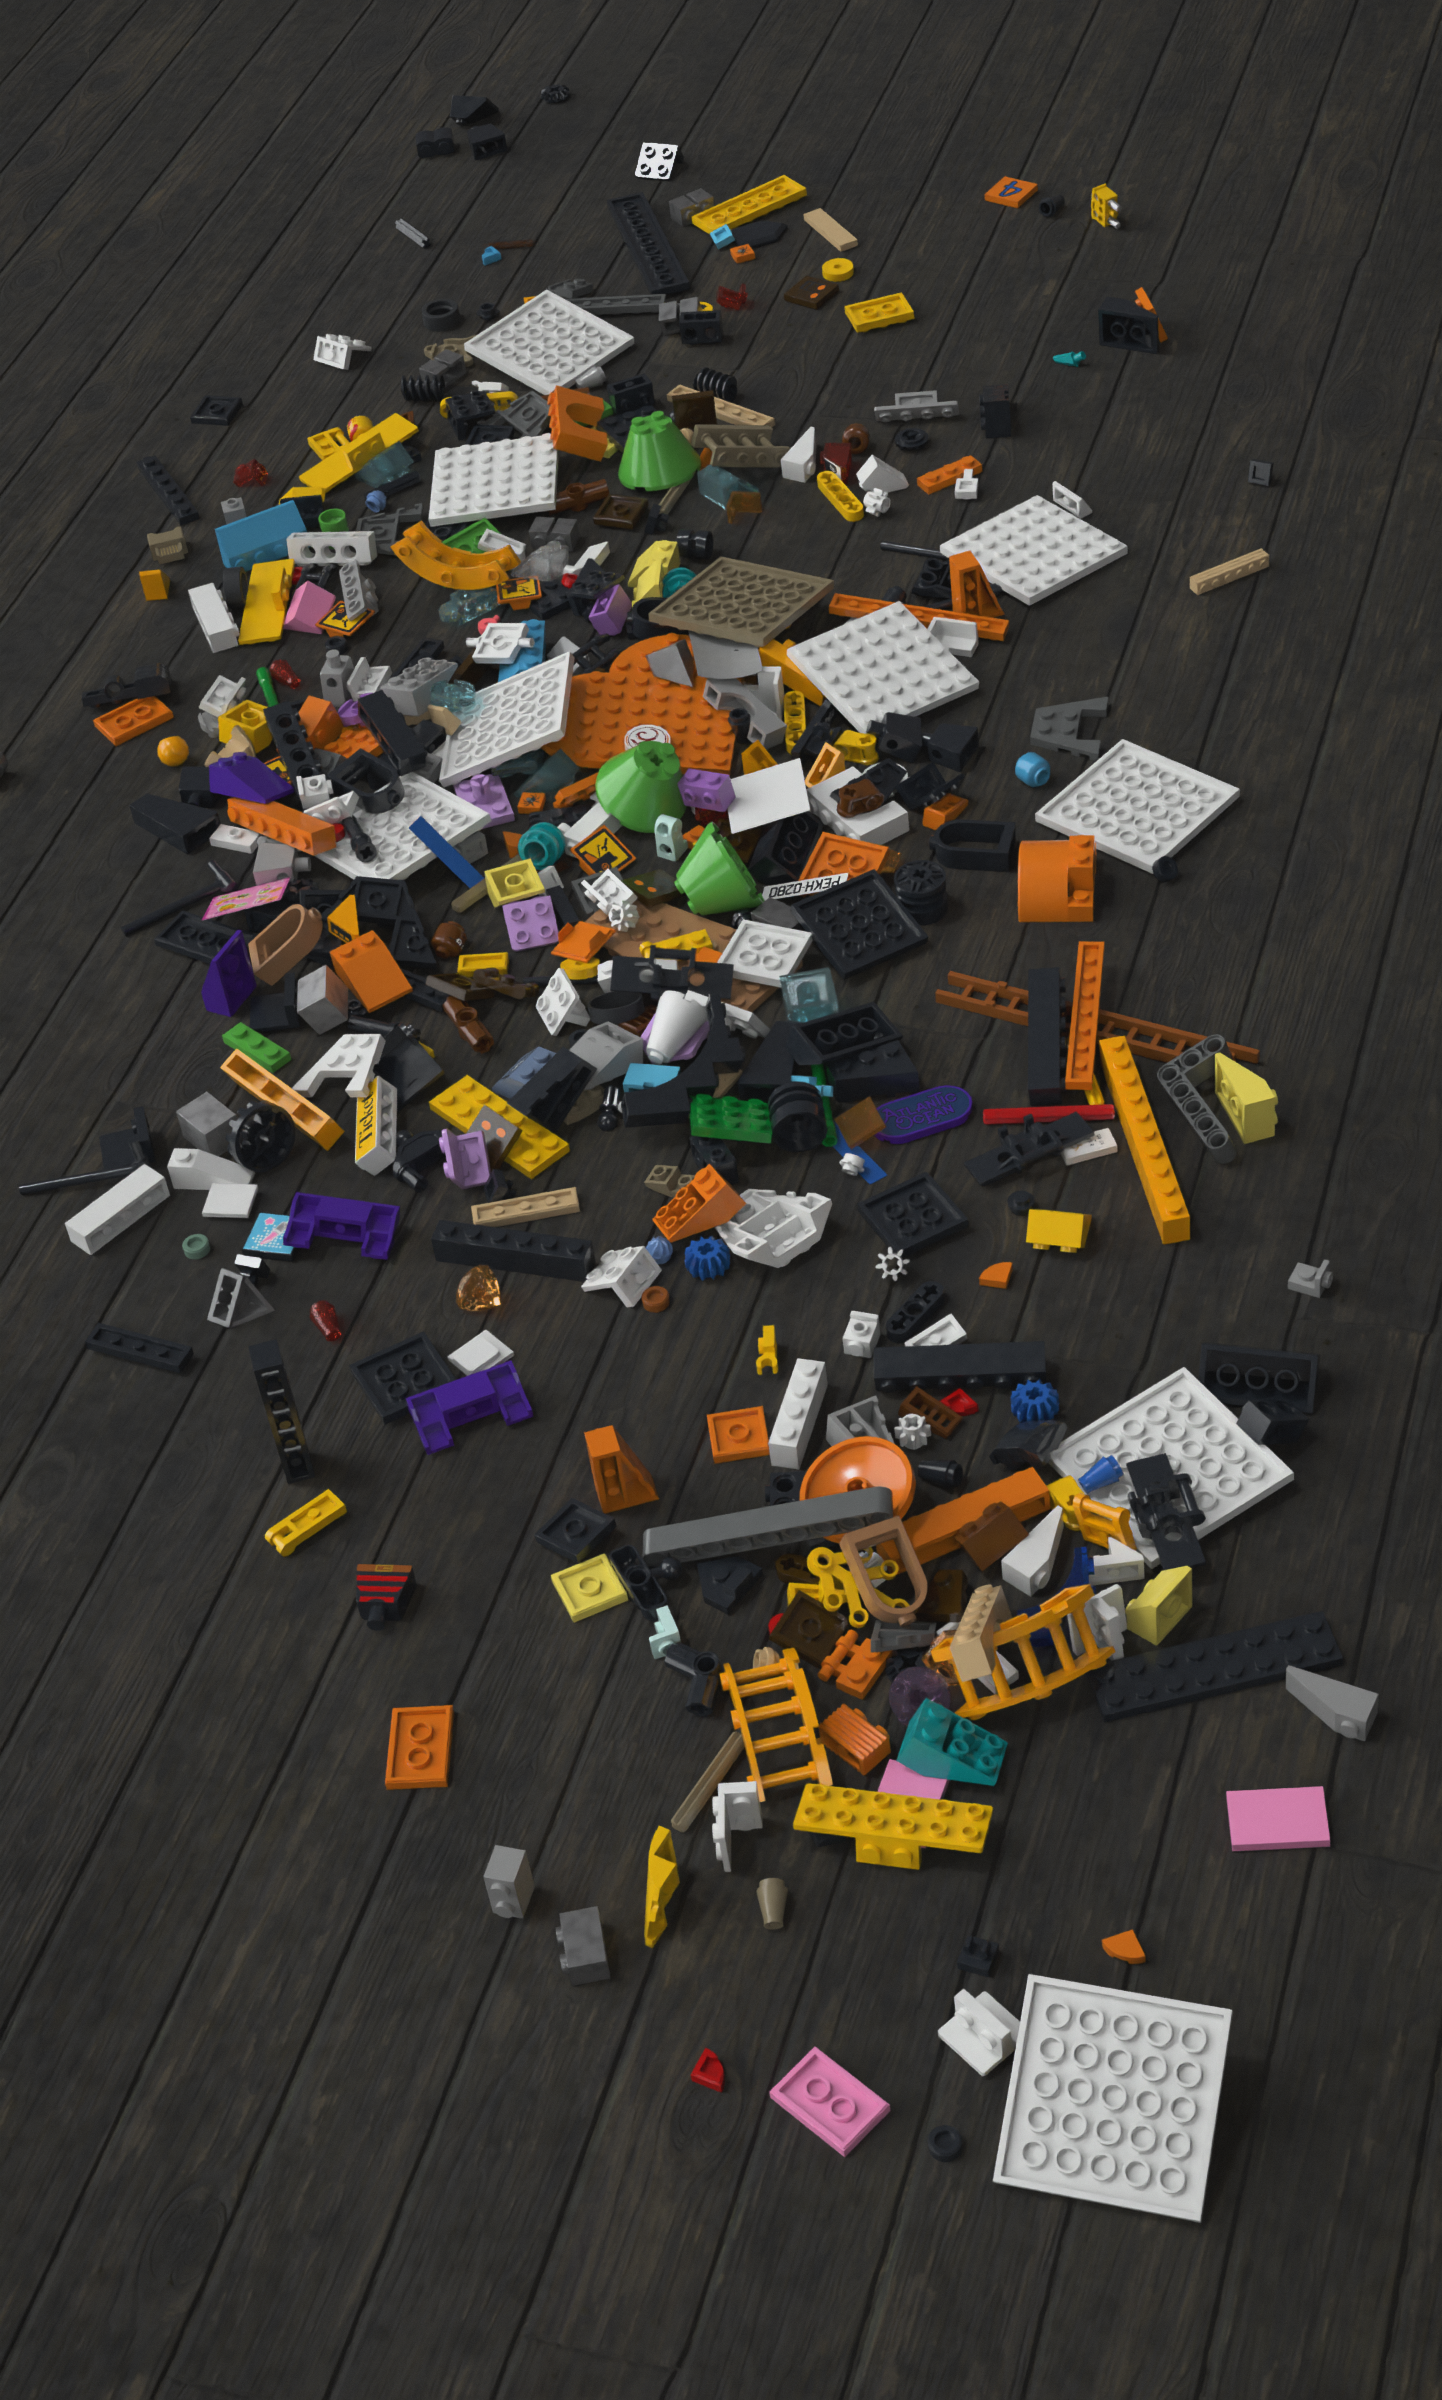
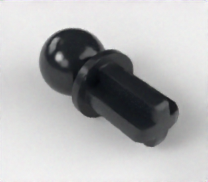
M608 1086L604 1090L603 1103L599 1106V1110L603 1113L597 1119L598 1127L602 1131H612L618 1125V1119L615 1115L620 1112L618 1110L620 1093L618 1087Z

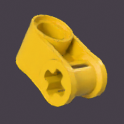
M846 730L833 745V747L844 753V761L872 765L879 759L878 753L875 751L876 737L871 734Z
M1068 1475L1046 1485L1050 1491V1508L1053 1510L1058 1505L1062 1507L1063 1522L1070 1530L1080 1531L1073 1509V1499L1076 1494L1085 1493L1077 1485L1074 1478Z

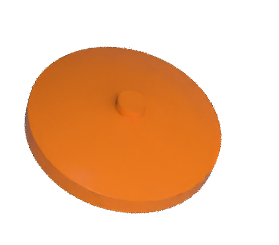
M855 1437L830 1447L812 1463L801 1484L800 1501L881 1486L889 1488L893 1492V1517L900 1516V1519H902L908 1511L915 1494V1473L907 1456L894 1443L878 1437ZM846 1533L826 1536L823 1538L835 1543H840L842 1537Z

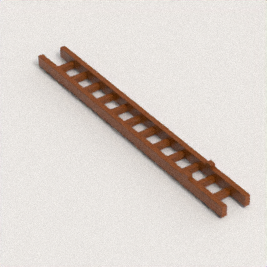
M950 971L948 973V984L965 988L963 993L959 995L937 989L935 992L936 1003L1028 1026V1012L1017 1010L1020 1003L1028 1005V991L1008 986L1007 982L999 981L996 983ZM974 991L988 994L984 1001L970 997ZM1000 997L1012 1001L1006 1007L996 1004L995 999ZM1066 1001L1067 1010L1062 1013V1017L1072 1016L1073 1002ZM1099 1009L1098 1023L1105 1024V1027L1102 1031L1097 1030V1045H1099V1040L1119 1037L1118 1035L1111 1034L1114 1027L1128 1030L1130 1032L1126 1036V1041L1132 1054L1168 1063L1182 1054L1186 1046L1193 1047L1207 1038V1036ZM1066 1022L1067 1032H1063L1062 1035L1069 1037L1071 1023ZM1138 1033L1154 1037L1150 1044L1135 1040ZM1162 1040L1178 1043L1174 1050L1159 1046ZM1226 1042L1233 1055V1061L1236 1062L1235 1059H1240L1256 1064L1259 1062L1260 1050Z

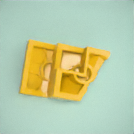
M662 1826L657 1828L653 1836L648 1859L644 1936L645 1945L651 1948L654 1947L667 1927L664 1908L680 1883L671 1832Z

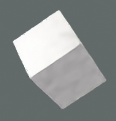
M327 965L315 970L298 980L297 1013L319 1035L348 1020V987Z
M205 1092L176 1111L183 1137L196 1148L216 1156H220L228 1151L227 1146L230 1143L226 1140V1133L232 1132L233 1128L229 1125L230 1120L237 1121L236 1114L211 1094ZM240 1133L239 1142H242L243 1138Z

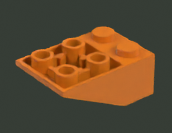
M708 1164L705 1168L699 1170L695 1178L686 1187L681 1188L666 1206L661 1207L652 1220L668 1241L672 1243L727 1223L747 1203L715 1168Z

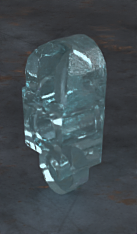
M491 587L476 590L459 589L450 594V601L441 605L439 616L443 622L449 623L459 620V624L462 625L498 607L497 590Z

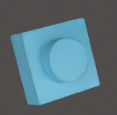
M727 224L710 233L718 249L735 241Z

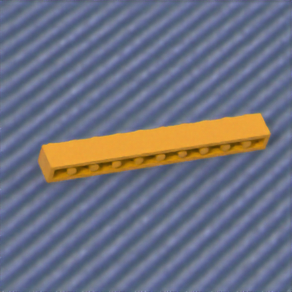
M1125 1036L1099 1040L1100 1065L1162 1243L1164 1245L1190 1240V1216Z

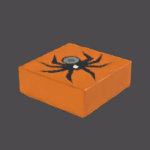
M749 244L730 249L731 256L737 264L755 259V253Z
M522 792L517 806L518 813L530 814L542 811L546 802L545 793Z

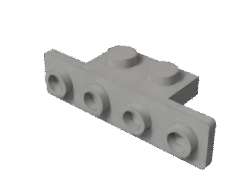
M937 390L895 394L896 405L874 408L875 420L881 422H889L891 420L908 421L916 418L931 419L932 417L942 416L949 418L959 415L958 401L937 402Z
M356 559L346 563L339 571L347 618L352 621L364 613L367 608L375 610L374 614H376L379 610L378 598L375 594V584L371 579H366L360 573L359 562Z

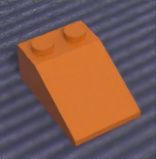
M373 930L330 951L336 974L369 1013L413 991L386 945Z

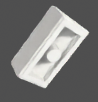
M1056 481L1053 482V501L1079 518L1092 513L1091 508L1082 498Z

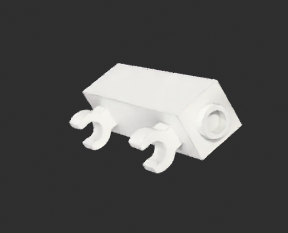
M596 792L590 796V799L595 800L596 803L592 805V808L572 827L565 823H561L557 827L564 836L565 852L567 855L577 858L570 849L603 825L613 834L622 826L619 824L620 820L611 813L607 814L599 803Z

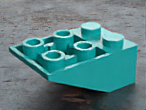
M925 1698L909 1721L896 1761L923 1776L994 1786L997 1782L1008 1742L973 1724L968 1719L953 1713L942 1705Z

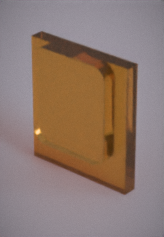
M870 1096L834 1119L851 1150L886 1128Z

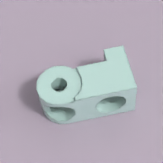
M664 814L658 817L655 823L658 857L676 862L687 850L688 843L687 840L683 839L681 833L682 821L680 819ZM669 847H670L672 853L667 852V850L669 849Z

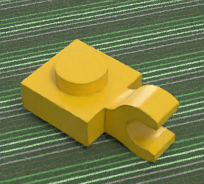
M774 1325L763 1326V1337L758 1338L759 1354L763 1355L756 1361L757 1373L762 1375V1369L765 1366H771L773 1374H777Z

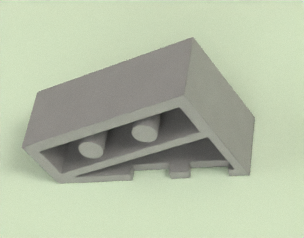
M876 1396L828 1415L826 1440L831 1446L847 1439L864 1436L878 1437L894 1443L891 1433L887 1431L885 1418L879 1410Z

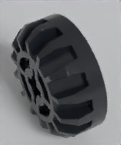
M262 1100L259 1103L251 1101L247 1104V1109L240 1108L237 1111L239 1115L237 1121L230 1120L229 1122L233 1129L232 1132L226 1133V1140L230 1143L227 1146L229 1154L234 1156V1161L243 1167L255 1172H265L280 1165L291 1152L295 1141V1124L291 1115L284 1108L267 1100ZM255 1115L253 1120L247 1122L250 1117ZM241 1130L244 1138L242 1144L239 1142Z

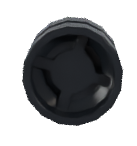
M691 529L679 530L676 539L679 557L692 558L694 555L697 559H710L713 551V534L711 531L698 530L695 533Z

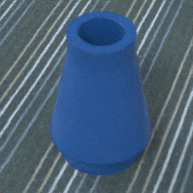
M1112 1455L1107 1458L1103 1456L1078 1481L1085 1493L1088 1494L1099 1488L1119 1482V1478L1124 1473Z

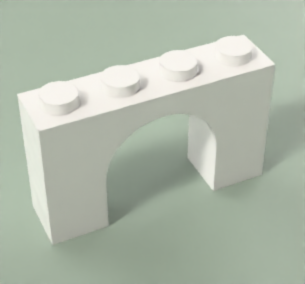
M854 767L806 789L810 806L809 811L817 815L825 825L832 828L836 835L882 845L909 831L908 812L895 801L872 812L858 814L851 818L842 817L837 813L838 802L832 799L830 794L837 788L840 789L852 779L863 775Z

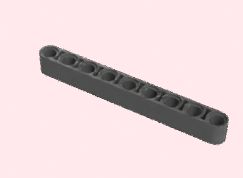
M871 1487L650 1528L643 1533L642 1559L648 1566L659 1567L662 1561L668 1557H674L682 1563L852 1532L893 1518V1492L886 1487Z

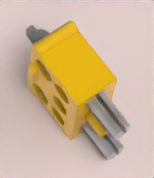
M1106 183L1093 188L1091 194L1092 219L1097 220L1104 227L1112 225L1116 229L1120 228L1121 223L1117 221L1118 211L1121 210V206L1117 203L1118 195L1108 188Z

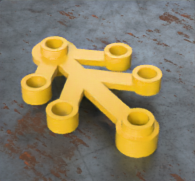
M825 1547L815 1548L807 1558V1566L812 1574L820 1578L825 1597L823 1600L825 1609L835 1612L843 1602L841 1594L835 1591L833 1576L843 1584L850 1611V1624L855 1628L863 1627L868 1621V1613L861 1607L858 1595L860 1592L851 1571L849 1572L839 1566L847 1564L843 1552L833 1553ZM871 1547L863 1549L868 1553L866 1558L860 1556L863 1564L868 1563L873 1555ZM819 1557L825 1558V1559L827 1560L828 1564H827V1565H821V1564H819L818 1558H819ZM885 1560L881 1566L866 1568L870 1581L882 1578L891 1580L899 1570L897 1563L893 1560ZM884 1567H892L894 1573H886ZM874 1588L877 1597L887 1606L893 1608L895 1606H901L902 1608L910 1606L905 1600H893ZM828 1598H835L838 1601V1605L833 1606L829 1604ZM854 1614H861L864 1621L857 1622L854 1619Z

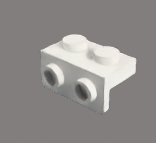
M361 657L347 681V690L351 694L353 701H357L360 698L359 695L380 691V687L386 684L392 675L390 666L369 667L366 657Z
M219 675L202 699L199 708L216 717L234 708L237 705V699L242 700L247 688L244 687L246 679L241 677L236 684Z
M352 791L305 810L304 813L333 824L350 817L354 813L359 796Z
M609 869L592 886L585 880L581 882L587 889L584 894L594 903L598 900L597 906L606 915L609 914L612 904L619 905L620 900L629 901L632 905L638 898Z

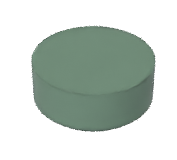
M202 1234L191 1235L182 1244L184 1254L189 1259L203 1258L210 1251L208 1238Z

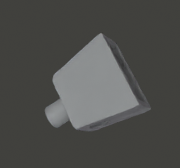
M330 650L326 653L327 660L320 672L323 699L330 701L335 707H341L351 698V694L347 690V681L354 670L351 657L340 655L338 650Z
M259 843L253 869L256 886L291 877L289 882H293L294 879L297 880L298 872L311 871L310 857H298L296 848L287 844Z

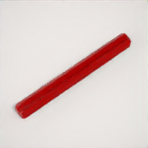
M1113 1104L984 1109L983 1122L986 1125L1024 1123L1023 1117L1029 1114L1033 1115L1034 1123L1054 1122L1074 1112H1077L1084 1121L1113 1120L1115 1111Z

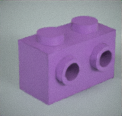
M620 584L615 585L597 598L588 618L599 634L607 633L609 636H615L621 632L627 618V612H630L632 602Z
M689 768L677 783L685 806L725 812L736 798L730 777L727 774Z

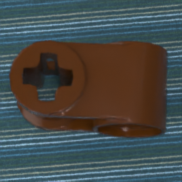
M863 779L860 782L840 788V803H838L836 811L842 817L851 818L879 808L884 801V795L869 779Z

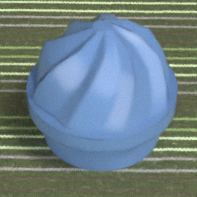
M379 490L373 491L367 495L365 504L371 511L377 513L386 507L387 497Z
M662 1236L653 1237L646 1246L647 1251L657 1264L666 1263L671 1258L673 1252L672 1244Z

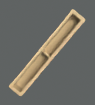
M1261 548L1190 577V589L1199 595L1269 567V554Z

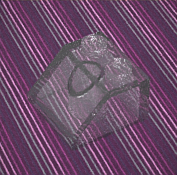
M558 541L548 542L547 545L539 547L538 550L532 552L511 572V576L553 581L563 575L565 566L569 564V546L561 545V542Z

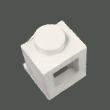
M325 774L307 778L296 777L303 809L311 808L330 800L329 794H333L331 780H326Z
M851 1311V1319L842 1338L844 1354L871 1358L881 1334L879 1315Z

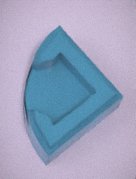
M492 246L486 248L485 253L482 255V261L485 266L502 259L501 253Z

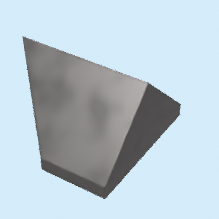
M685 639L646 655L654 677L693 687L694 660Z
M221 1268L207 1320L233 1328L275 1311L246 1276Z

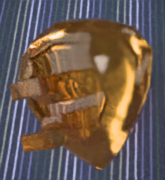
M478 1265L472 1268L459 1282L456 1291V1303L459 1309L481 1311L501 1305L499 1285L495 1274L488 1265Z

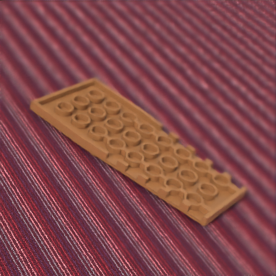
M637 899L632 905L637 906L636 910L638 911L639 919L635 924L636 927H628L627 932L618 931L617 927H611L612 922L609 916L601 909L585 921L586 923L616 929V932L603 945V947L608 949L611 956L644 958L639 950L643 942L656 943L703 929L706 930L712 942L713 950L723 953L736 932V929L665 903L648 907ZM690 960L677 961L679 970L684 966L688 967ZM802 960L798 965L797 969L795 970L794 974L803 966ZM695 973L691 976L690 983L694 986H700L705 978L702 974ZM733 978L731 1000L721 999V1002L753 1012L779 987Z

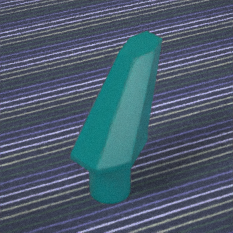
M1083 351L1077 354L1071 352L1053 356V359L1058 364L1078 367L1080 361L1086 359V354Z

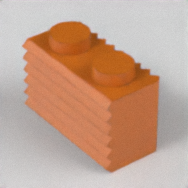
M842 1704L840 1708L833 1711L832 1715L824 1719L823 1723L819 1724L821 1743L830 1748L832 1752L834 1751L840 1758H843L849 1765H852L858 1772H861L863 1776L891 1753L890 1736L887 1731L880 1725L874 1727L867 1721L864 1713L857 1708L852 1710L846 1704Z

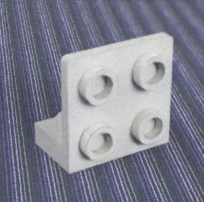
M326 334V337H317L314 360L348 370L352 350L371 351L372 347L366 346L365 341L356 339L352 341L348 336L339 335L338 337Z
M644 1246L627 1247L617 1251L610 1250L601 1257L599 1265L588 1273L587 1280L581 1288L586 1292L612 1287L626 1307H633L642 1297V1293L649 1288L662 1270Z
M756 1781L719 1783L718 1796L713 1797V1814L716 1816V1823L712 1825L713 1842L716 1843L717 1861H723L724 1872H731V1830L748 1831L763 1828Z

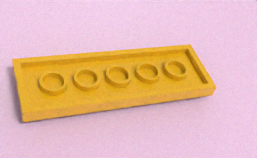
M783 175L691 216L692 224L708 234L727 224L730 230L735 229L744 223L752 222L755 218L767 215L775 209L782 208L788 203L798 201L807 195V190L804 186Z
M468 1075L429 1101L432 1111L465 1134L484 1105L490 1107L522 1129L521 1135L504 1161L530 1179H533L570 1152L567 1142L508 1105L505 1100Z

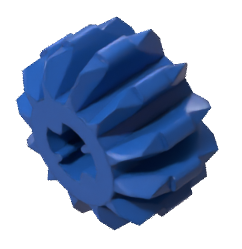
M701 1236L700 1241H691V1245L685 1248V1267L687 1271H690L693 1278L700 1276L701 1280L704 1281L707 1277H711L714 1280L716 1275L724 1276V1271L729 1269L730 1250L723 1243L722 1239L715 1240L713 1236L709 1239H704Z
M1028 1379L1026 1385L1018 1384L1016 1391L1012 1392L1011 1411L1013 1416L1017 1417L1019 1423L1053 1420L1054 1415H1057L1059 1411V1395L1057 1390L1053 1389L1051 1383L1043 1384L1040 1379L1036 1383H1032Z

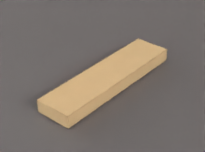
M821 208L804 214V220L840 252L858 246L857 239Z
M576 1187L471 1206L473 1223L489 1227H500L580 1212Z

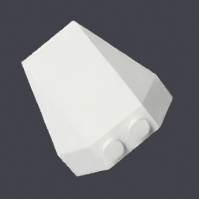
M748 1189L740 1194L747 1204L727 1223L716 1226L715 1229L734 1254L779 1268L789 1264L791 1259L800 1253L808 1251L812 1245L821 1239L832 1202L831 1199L816 1193H807L806 1197L796 1196L795 1192L790 1191L786 1193L787 1196L777 1195L774 1190Z

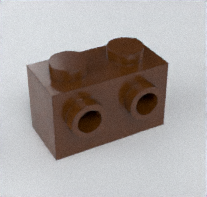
M1001 1501L986 1507L981 1517L976 1521H970L963 1525L959 1530V1534L954 1537L972 1563L981 1571H984L1029 1535L1010 1507Z

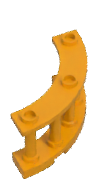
M422 520L402 533L405 538L391 546L397 557L412 571L435 584L453 589L476 590L500 584L509 579L505 571L511 570L522 563L510 544L481 554L471 553L470 551L455 547L451 548L443 544L442 540L435 536Z
M1091 1584L1063 1589L1060 1593L1041 1604V1611L1029 1618L1027 1614L1023 1613L1000 1623L1001 1629L993 1632L996 1665L991 1674L998 1694L978 1699L972 1681H961L950 1650L954 1637L945 1638L930 1652L934 1662L947 1660L949 1664H952L965 1697L966 1703L955 1714L962 1718L969 1717L970 1720H977L984 1717L988 1712L1012 1706L1034 1697L1036 1700L1044 1699L1053 1693V1689L1076 1679L1090 1670L1106 1665V1659L1116 1651L1114 1646L1097 1647L1085 1615V1603L1094 1596ZM1069 1613L1073 1615L1086 1650L1076 1660H1073L1060 1625L1062 1623L1061 1618ZM1042 1627L1049 1629L1063 1666L1061 1669L1043 1677L1029 1640L1031 1637L1030 1633ZM1013 1640L1014 1643H1018L1032 1682L1010 1690L996 1650L998 1649L997 1646Z
M795 1648L782 1650L784 1658L779 1659V1663L733 1673L730 1664L726 1663L723 1664L725 1672L719 1673L723 1691L729 1690L735 1710L730 1711L734 1729H741L752 1774L747 1776V1782H757L760 1802L766 1801L763 1789L811 1778L812 1781L817 1780L818 1784L833 1785L824 1744L821 1743L820 1738H815L813 1728L819 1727L803 1668L799 1669L798 1666L800 1660ZM781 1674H782V1676H779V1677H775V1678H771V1679H767V1680H762V1681H758V1682H754V1683H750V1684H745V1685L737 1686V1685H739V1684H743V1683H747V1682H752V1681H756V1680H760V1679H764V1678H769V1677H773V1676H777V1675H781ZM783 1688L793 1689L795 1696L791 1697L789 1701L747 1711L743 1710L740 1699ZM793 1712L795 1715L801 1714L804 1726L799 1727V1731L751 1741L747 1723ZM803 1743V1746L809 1745L813 1761L808 1762L807 1766L760 1777L755 1754Z

